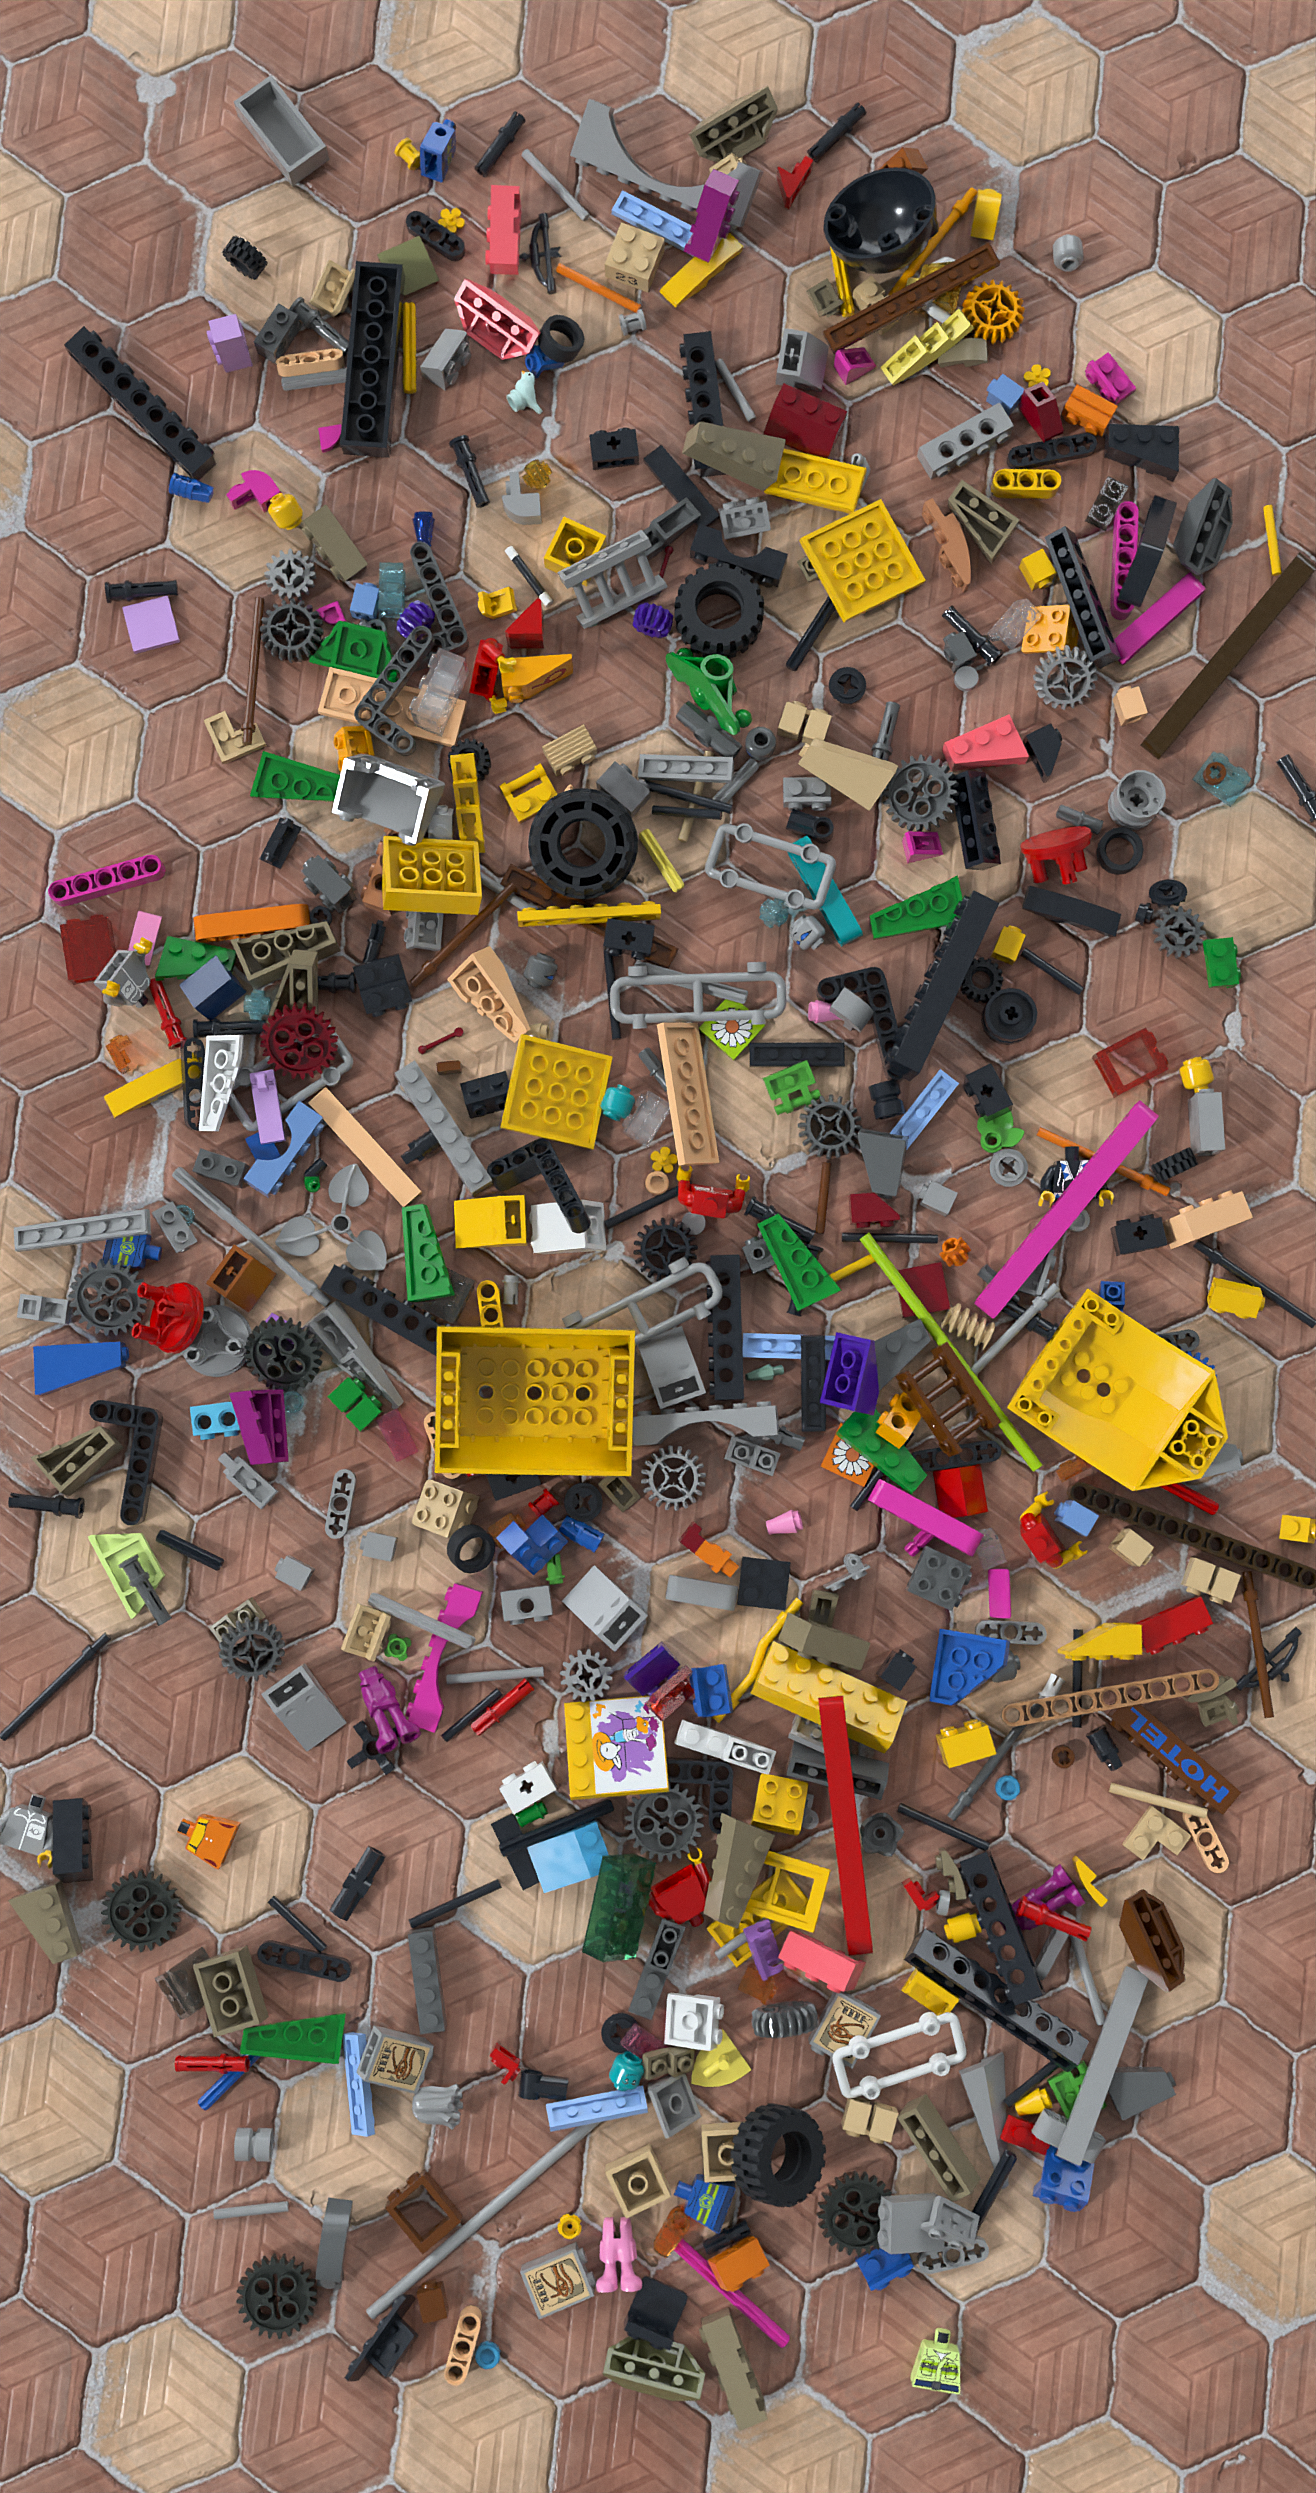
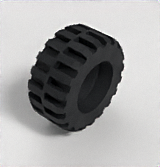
M716 563L709 564V568L706 570L700 567L696 569L694 576L689 574L685 578V584H681L678 589V596L675 599L677 632L681 634V640L685 645H691V651L694 653H698V651L703 652L702 657L712 654L728 655L729 658L736 657L738 651L744 653L748 650L749 644H754L758 633L761 632L764 617V598L760 595L761 589L758 583H753V577L749 573L744 576L742 574L743 569L737 566L735 569H730V564L723 563L722 567H716ZM715 594L729 596L741 607L740 620L726 629L708 627L698 618L697 608L699 603L706 597Z
M774 2103L767 2104L766 2106L761 2105L754 2110L755 2112L751 2111L745 2117L746 2121L741 2122L737 2128L739 2132L737 2136L734 2135L732 2141L734 2143V2149L731 2150V2158L733 2159V2164H731L732 2172L737 2175L734 2177L737 2185L751 2199L781 2208L785 2206L792 2207L807 2199V2194H812L816 2189V2182L821 2180L822 2167L825 2168L826 2162L824 2160L826 2146L822 2143L824 2137L822 2131L818 2130V2123L807 2112ZM783 2136L785 2141V2157L780 2169L773 2174L771 2164L773 2149L777 2141Z

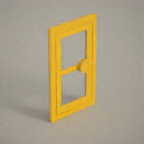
M768 1851L764 1864L776 1867L770 1891L764 1894V1902L750 1898L745 1912L814 1933L831 1869ZM781 1869L814 1879L805 1915L773 1906L779 1900L775 1889Z

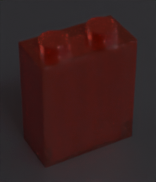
M93 915L89 917L90 920L84 921L70 919L66 921V924L60 925L68 980L73 985L95 981L116 953L112 922L107 917H104V915Z

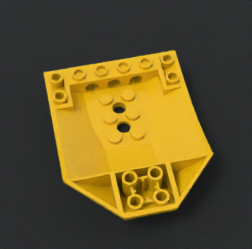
M1088 1288L1060 1323L1051 1340L1046 1343L1007 1406V1409L1132 1491L1201 1479L1228 1439L1215 1370L1159 1337ZM1081 1369H1085L1089 1373V1380L1086 1383H1081L1077 1379V1373ZM1100 1383H1107L1110 1387V1393L1106 1397H1102L1097 1393V1386Z

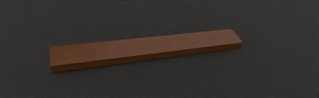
M987 243L824 330L823 335L833 354H836L838 350L853 345L1000 266V261L991 244Z
M510 864L500 885L506 887L511 882L517 888L514 892L515 894L545 909L550 906H558L560 909H570V906L583 905L584 908H592L594 906L582 899L567 897L554 891L542 879L513 864ZM607 923L576 924L602 938L605 937ZM627 936L625 940L626 945H630L632 941L631 936ZM654 936L651 957H645V959L660 967L669 969L679 948Z

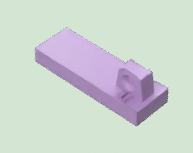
M274 1070L249 1073L261 1144L286 1141Z

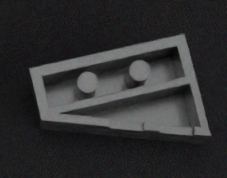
M921 1319L874 1341L879 1391L931 1341Z

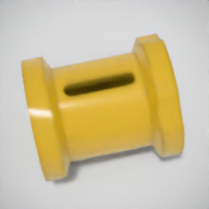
M409 138L399 142L394 151L395 155L402 157L410 170H416L421 166L420 152L412 145V141Z

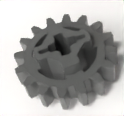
M1179 906L1175 912L1171 907L1168 910V915L1163 912L1160 915L1162 920L1157 919L1154 923L1159 927L1152 931V934L1158 935L1154 943H1161L1158 950L1166 949L1167 957L1175 953V958L1179 959L1181 953H1183L1185 958L1190 955V951L1195 953L1198 950L1196 945L1201 946L1203 944V940L1199 937L1206 934V931L1200 930L1204 922H1197L1200 915L1192 916L1191 908L1183 912V907ZM1174 918L1173 925L1166 927V922ZM1177 928H1179L1180 933H1183L1181 937H1179L1177 932H1174ZM1192 938L1193 941L1191 942V944L1184 947L1185 940H1190Z

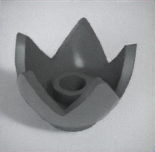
M877 1813L865 1819L860 1827L862 1846L865 1852L870 1854L879 1853L883 1856H893L896 1851L897 1842L904 1835L902 1827L887 1813ZM883 1829L884 1835L877 1837L875 1835L876 1830Z

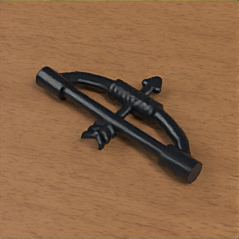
M541 213L539 214V221L532 231L529 244L530 254L523 252L519 259L526 262L527 259L531 258V267L538 281L547 288L548 294H555L556 284L552 272L551 258L562 257L558 253L561 247L550 249L548 214ZM539 229L542 230L544 252L540 253L537 244ZM544 256L547 270L546 280L539 268L540 257Z
M1294 1627L1272 1652L1269 1653L1263 1646L1266 1665L1269 1663L1272 1666L1267 1672L1269 1681H1273L1278 1675L1281 1676V1681H1290L1289 1674H1285L1283 1670L1289 1666V1662L1298 1648V1637L1302 1632L1297 1627ZM1289 1643H1292L1285 1658L1275 1663L1272 1659ZM1254 1667L1247 1675L1244 1674L1236 1682L1238 1690L1242 1691L1244 1688L1259 1687V1680L1251 1682V1679L1257 1674V1667Z

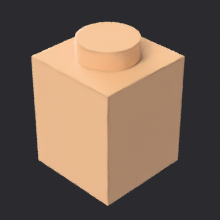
M1126 686L1119 689L1113 698V703L1121 726L1143 720L1148 712L1139 686L1135 688Z

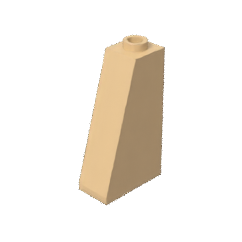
M816 738L813 739L810 745L805 743L798 754L801 756L798 763L800 766L869 811L894 776L898 767L895 763Z

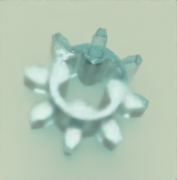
M768 898L760 907L759 919L763 920L764 924L770 928L774 924L780 927L788 918L787 910L789 907L784 905V901L775 898L772 901Z
M253 989L251 995H245L243 1009L244 1012L249 1013L250 1019L261 1020L263 1015H269L271 999L264 995L265 991Z

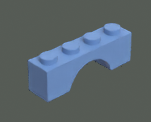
M298 1101L285 1120L292 1135L288 1150L281 1157L274 1160L257 1159L243 1178L245 1183L267 1198L271 1194L276 1195L283 1185L281 1183L285 1175L289 1176L297 1166L294 1162L298 1156L301 1155L303 1157L311 1146L308 1142L313 1135L317 1137L324 1128L322 1124L323 1117L300 1101Z

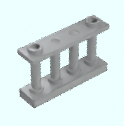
M642 530L557 572L567 589L570 587L574 589L583 611L576 618L584 629L594 627L599 621L649 596H655L668 587L660 575L655 577L645 554L646 549L652 547ZM632 556L637 557L646 580L633 587L624 565V561ZM615 566L625 592L612 598L603 572ZM590 577H594L604 601L591 608L582 586V582Z

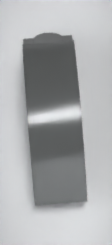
M328 2197L317 2260V2286L327 2289L342 2288L345 2251L352 2218V2200Z

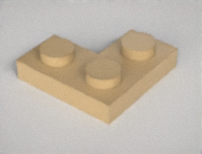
M226 711L204 720L223 765L267 746L257 723H254L256 729L252 736V745L242 744L243 731L241 729L234 731Z
M1150 1805L1122 1845L1144 1860L1157 1841L1178 1855L1191 1835Z

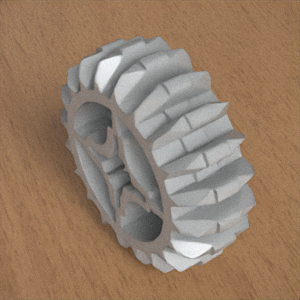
M1068 645L1064 647V651H1061L1056 646L1055 654L1052 655L1051 651H1047L1048 659L1040 657L1042 666H1035V670L1038 673L1033 675V679L1036 681L1034 688L1039 690L1037 693L1038 697L1044 698L1045 704L1052 702L1051 705L1055 709L1060 704L1063 710L1066 709L1067 704H1070L1071 708L1074 709V702L1079 701L1080 704H1083L1082 697L1090 698L1091 694L1088 690H1095L1096 686L1093 682L1098 679L1097 675L1094 674L1097 668L1095 665H1092L1093 662L1090 663L1086 651L1083 650L1079 653V648L1076 646L1070 651ZM1065 662H1074L1081 667H1068ZM1057 665L1056 672L1048 677L1050 671ZM1063 669L1065 670V673L1067 675V686L1065 684V681H1063ZM1081 681L1079 686L1073 690L1074 684ZM1049 688H1063L1065 693H1057Z
M668 1446V1454H665L663 1448L659 1449L661 1454L659 1458L656 1454H651V1457L655 1460L653 1464L650 1461H645V1464L651 1468L649 1471L642 1470L641 1473L647 1474L648 1479H642L641 1483H649L650 1487L643 1489L644 1493L650 1490L653 1492L648 1499L652 1501L657 1497L659 1499L656 1503L657 1507H660L662 1501L666 1502L665 1510H669L670 1503H673L675 1511H678V1503L682 1502L683 1507L686 1509L688 1508L687 1499L695 1503L696 1499L692 1495L694 1493L699 1496L702 1495V1492L697 1490V1486L705 1487L706 1483L699 1482V1477H706V1473L698 1474V1469L703 1468L704 1465L699 1464L695 1466L694 1462L699 1458L697 1455L692 1459L688 1458L691 1450L688 1449L685 1455H682V1446H678L677 1453H673V1447ZM679 1458L686 1463L680 1468L673 1470L663 1460ZM658 1466L665 1474V1480L656 1489L653 1483V1474ZM665 1468L669 1472L673 1471V1473L683 1469V1472L678 1477L679 1483L683 1488H680L678 1484L674 1485V1483L663 1487L669 1479L668 1473L664 1470ZM691 1468L694 1482L689 1491L682 1482V1477ZM669 1487H676L684 1496L671 1499L661 1494Z

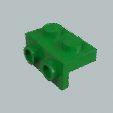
M1233 937L1204 940L1203 949L1209 988L1227 987L1228 989L1237 986L1241 979V972L1236 963L1238 949L1236 944H1234Z

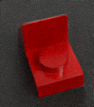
M807 156L804 157L801 163H796L792 173L777 167L776 177L785 208L790 209L812 172L813 159Z

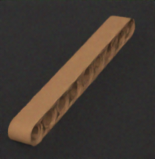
M1200 1669L1012 1703L1002 1709L1001 1719L1009 1726H1021L1209 1692L1218 1686L1219 1677L1211 1669ZM1204 1673H1208L1212 1677V1684L1209 1687H1204L1200 1682V1678ZM1181 1677L1185 1678L1188 1682V1688L1183 1692L1179 1691L1176 1687V1681ZM1155 1682H1160L1164 1687V1691L1160 1696H1156L1152 1692V1685ZM1132 1686L1137 1687L1140 1691L1139 1698L1136 1700H1130L1127 1695L1128 1689ZM1108 1690L1112 1691L1116 1696L1115 1702L1111 1705H1107L1103 1701V1695ZM1083 1695H1088L1091 1698V1706L1087 1709H1082L1079 1706V1698ZM1059 1699H1063L1067 1703V1710L1062 1714L1057 1713L1054 1708L1055 1702ZM1033 1704H1040L1043 1708V1714L1038 1718H1034L1030 1714V1708ZM1010 1708H1015L1019 1712V1718L1015 1722H1009L1006 1719V1712Z

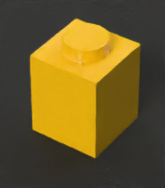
M1043 548L1023 558L1019 565L1032 591L1037 588L1040 590L1045 589L1053 583L1056 571Z
M1004 926L990 957L1013 965L1026 935L1021 933L1022 930L1017 927Z

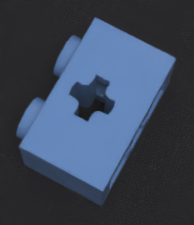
M1073 1500L1061 1502L1054 1512V1515L1057 1516L1054 1520L1055 1522L1073 1533L1085 1537L1088 1536L1099 1517L1096 1513Z

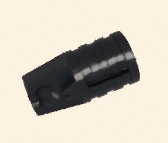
M429 1129L428 1132L419 1136L418 1139H414L407 1144L410 1149L403 1153L401 1158L405 1164H409L416 1158L420 1162L427 1155L433 1153L434 1150H437L440 1144Z
M1102 1725L1086 1734V1737L1089 1739L1094 1751H1096L1100 1762H1105L1110 1771H1115L1123 1766L1117 1755L1119 1750L1110 1737L1109 1732H1107L1106 1726Z

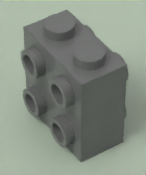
M317 855L315 858H309L304 863V869L301 870L305 877L303 882L315 896L318 893L320 894L319 898L329 911L333 912L336 910L341 914L357 899L354 894L356 889L353 887V883L344 874L339 876L337 867L327 857L323 860Z
M924 1546L905 1590L952 1611L953 1607L958 1608L963 1597L960 1591L963 1584L968 1585L973 1572L970 1571V1565L928 1546Z

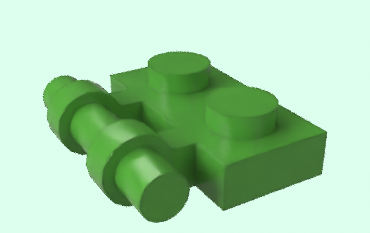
M807 1060L762 1078L770 1099L773 1101L781 1098L782 1104L774 1107L777 1116L785 1112L789 1114L794 1111L793 1109L804 1104L808 1106L811 1104V1100L819 1099L821 1096L818 1089L809 1092L807 1087L816 1083ZM800 1089L802 1095L789 1100L788 1094Z
M1084 2060L1080 2061L1077 2066L1078 2075L1073 2077L1071 2071L1068 2073L1062 2071L1047 2079L1068 2119L1080 2090L1078 2086L1082 2084L1088 2068ZM1105 2101L1101 2110L1107 2107Z

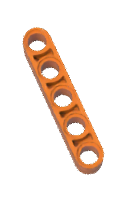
M308 904L283 905L193 917L195 940L199 943L251 938L252 935H267L275 933L274 931L283 929L284 931L293 930L296 927L311 924Z

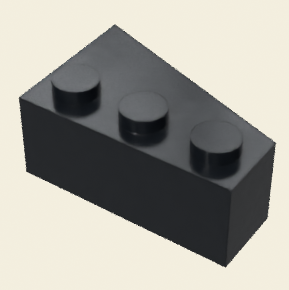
M1109 424L1104 435V457L1130 467L1135 466L1144 469L1146 473L1152 475L1153 473L1166 477V480L1174 482L1179 472L1180 426Z

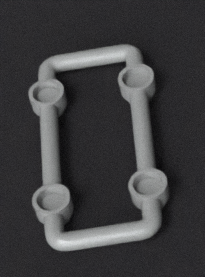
M746 823L738 826L723 824L718 827L705 864L706 874L713 879L719 880L724 887L733 889L738 886L786 901L790 908L796 910L802 907L816 910L824 904L836 869V861L833 856L822 853L816 845L807 844L803 847L757 833ZM725 834L735 835L736 839L744 844L754 841L799 855L808 864H815L818 861L827 864L816 899L806 898L797 889L786 892L741 878L733 869H725L724 871L714 869Z
M302 1028V1029L308 1031V1030H311L312 1028H310V1029H309V1028ZM339 1036L338 1041L334 1044L338 1045L337 1052L344 1063L336 1068L332 1066L326 1067L320 1079L280 1104L281 1115L296 1106L298 1101L302 1102L326 1085L330 1087L338 1085L341 1075L352 1068L353 1058ZM270 1056L251 1068L241 1067L233 1090L239 1086H251L249 1073L261 1072L273 1065L274 1063L267 1064ZM232 1092L229 1105L247 1130L257 1131V1120L251 1121Z

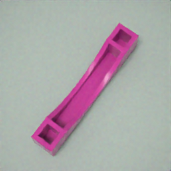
M454 1583L453 1587L449 1586L444 1600L448 1601L446 1609L440 1610L437 1620L458 1629L465 1621L476 1615L483 1591L459 1583ZM432 1634L429 1642V1647H432L430 1656L424 1657L421 1670H424L422 1680L417 1679L413 1693L417 1694L414 1703L409 1702L405 1716L409 1717V1722L433 1733L437 1731L444 1710L439 1691L438 1672L441 1656L448 1640Z

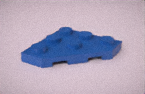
M940 1629L929 1701L951 1706L957 1705L1007 1666L1010 1641Z

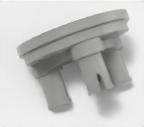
M223 1305L204 1307L203 1320L199 1332L191 1345L182 1351L183 1356L194 1370L203 1375L211 1377L230 1375L238 1371L248 1360V1358L244 1357L248 1351L244 1347L248 1342V1336L252 1333L251 1327L242 1314L230 1307Z

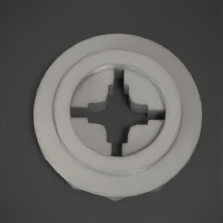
M1004 1149L997 1152L989 1164L990 1175L996 1183L1004 1187L1020 1184L1028 1172V1164L1025 1157L1013 1149ZM1014 1160V1166L1012 1167L1014 1173L1008 1172L1002 1176L1004 1170L1002 1163L1009 1164Z

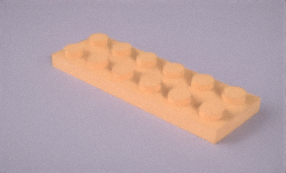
M330 667L318 713L360 724L355 719L354 711L377 678ZM404 686L384 715L407 731L413 738L452 747L453 745L456 746L467 702ZM379 691L375 695V701L381 702L386 698L385 691ZM365 710L361 714L362 721H368L372 717V711ZM385 724L380 730L390 732L391 725Z
M698 1023L657 1024L678 1165H712L719 1163Z

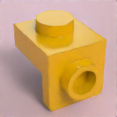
M506 587L489 594L484 591L478 592V608L481 614L488 618L496 619L517 611L514 590L511 587Z
M1282 1515L1279 1539L1314 1544L1316 1539V1520Z

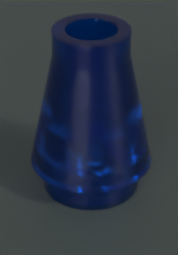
M427 511L415 512L412 522L417 542H425L431 547L435 524L433 513Z

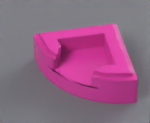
M341 424L318 428L322 453L332 450L341 438Z
M338 601L316 609L319 617L327 624L335 626L339 620L346 621Z

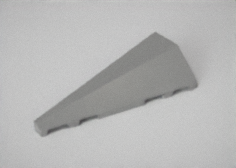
M338 1300L324 1308L301 1327L302 1329L309 1327L308 1335L316 1334L313 1342L321 1343L317 1350L322 1348L333 1357L332 1362L354 1379L357 1377L361 1382L364 1381L374 1389L373 1394L377 1397L382 1395L392 1403L391 1408L395 1410L404 1402Z
M1003 2052L981 2059L980 2063L959 2070L994 2170L1004 2151L1007 2150V2142L1000 2138L1006 2122V2104L1003 2101L1006 2098ZM1008 2177L1001 2189L1009 2185Z

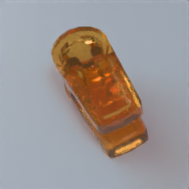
M676 2206L670 2210L654 2239V2251L664 2258H667L689 2231L690 2217L684 2213L683 2206ZM675 2219H684L683 2222H679L678 2224L675 2223Z

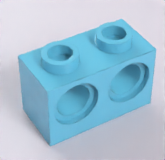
M232 1402L190 1407L193 1436H200V1440L215 1439V1434L224 1433V1437L238 1436L240 1428L236 1415L235 1423L232 1426H227L224 1422L226 1414L231 1412L235 1415ZM204 1416H209L211 1419V1426L208 1429H203L200 1425V1421Z

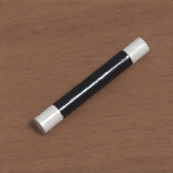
M509 546L505 550L508 557L546 607L550 606L553 603L551 597L513 546Z

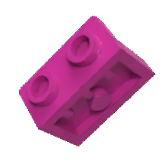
M1109 352L1095 362L1093 360L1088 362L1085 369L1086 378L1092 385L1095 384L1102 398L1117 405L1135 392V385Z

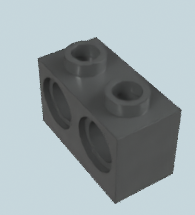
M278 303L253 341L257 353L276 364V360L285 354L302 327L299 316Z
M200 1148L192 1171L198 1175L242 1189L245 1183L243 1178L248 1173L250 1166Z

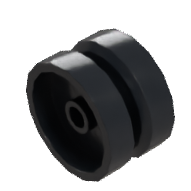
M1007 988L999 990L991 996L982 1011L981 1023L984 1032L991 1040L1002 1045H1012L1022 1041L1032 1031L1037 1021L1038 1012L1035 1002L1029 994L1020 989ZM1007 1014L1012 1016V1020L1007 1019Z

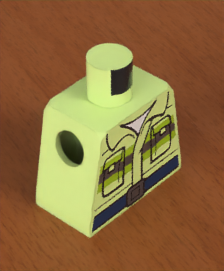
M936 2328L934 2341L922 2340L910 2377L913 2387L960 2395V2354L957 2345L949 2343L951 2333L949 2330Z

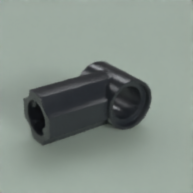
M792 809L786 830L804 836L807 835L816 842L825 844L833 837L834 825L827 817H816ZM825 826L829 829V832L824 835L819 834L817 828Z
M521 2070L518 2096L528 2100L547 2098L565 2101L569 2078L544 2075L543 2072L538 2070Z

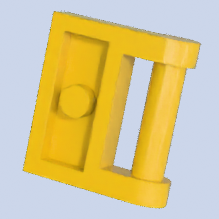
M541 764L534 766V770L510 783L499 785L519 824L535 816L548 800L557 795ZM540 778L541 784L515 798L512 796L511 792Z

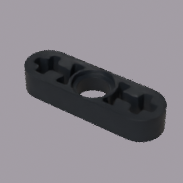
M413 211L407 215L406 225L411 235L414 237L420 236L423 243L451 261H459L464 257L465 244L460 237L420 211ZM420 220L421 226L416 225L415 227H413L412 222L414 221L417 223ZM434 231H438L442 234V238L438 241H432L429 235ZM458 245L459 251L454 250L451 252L450 246L456 247Z

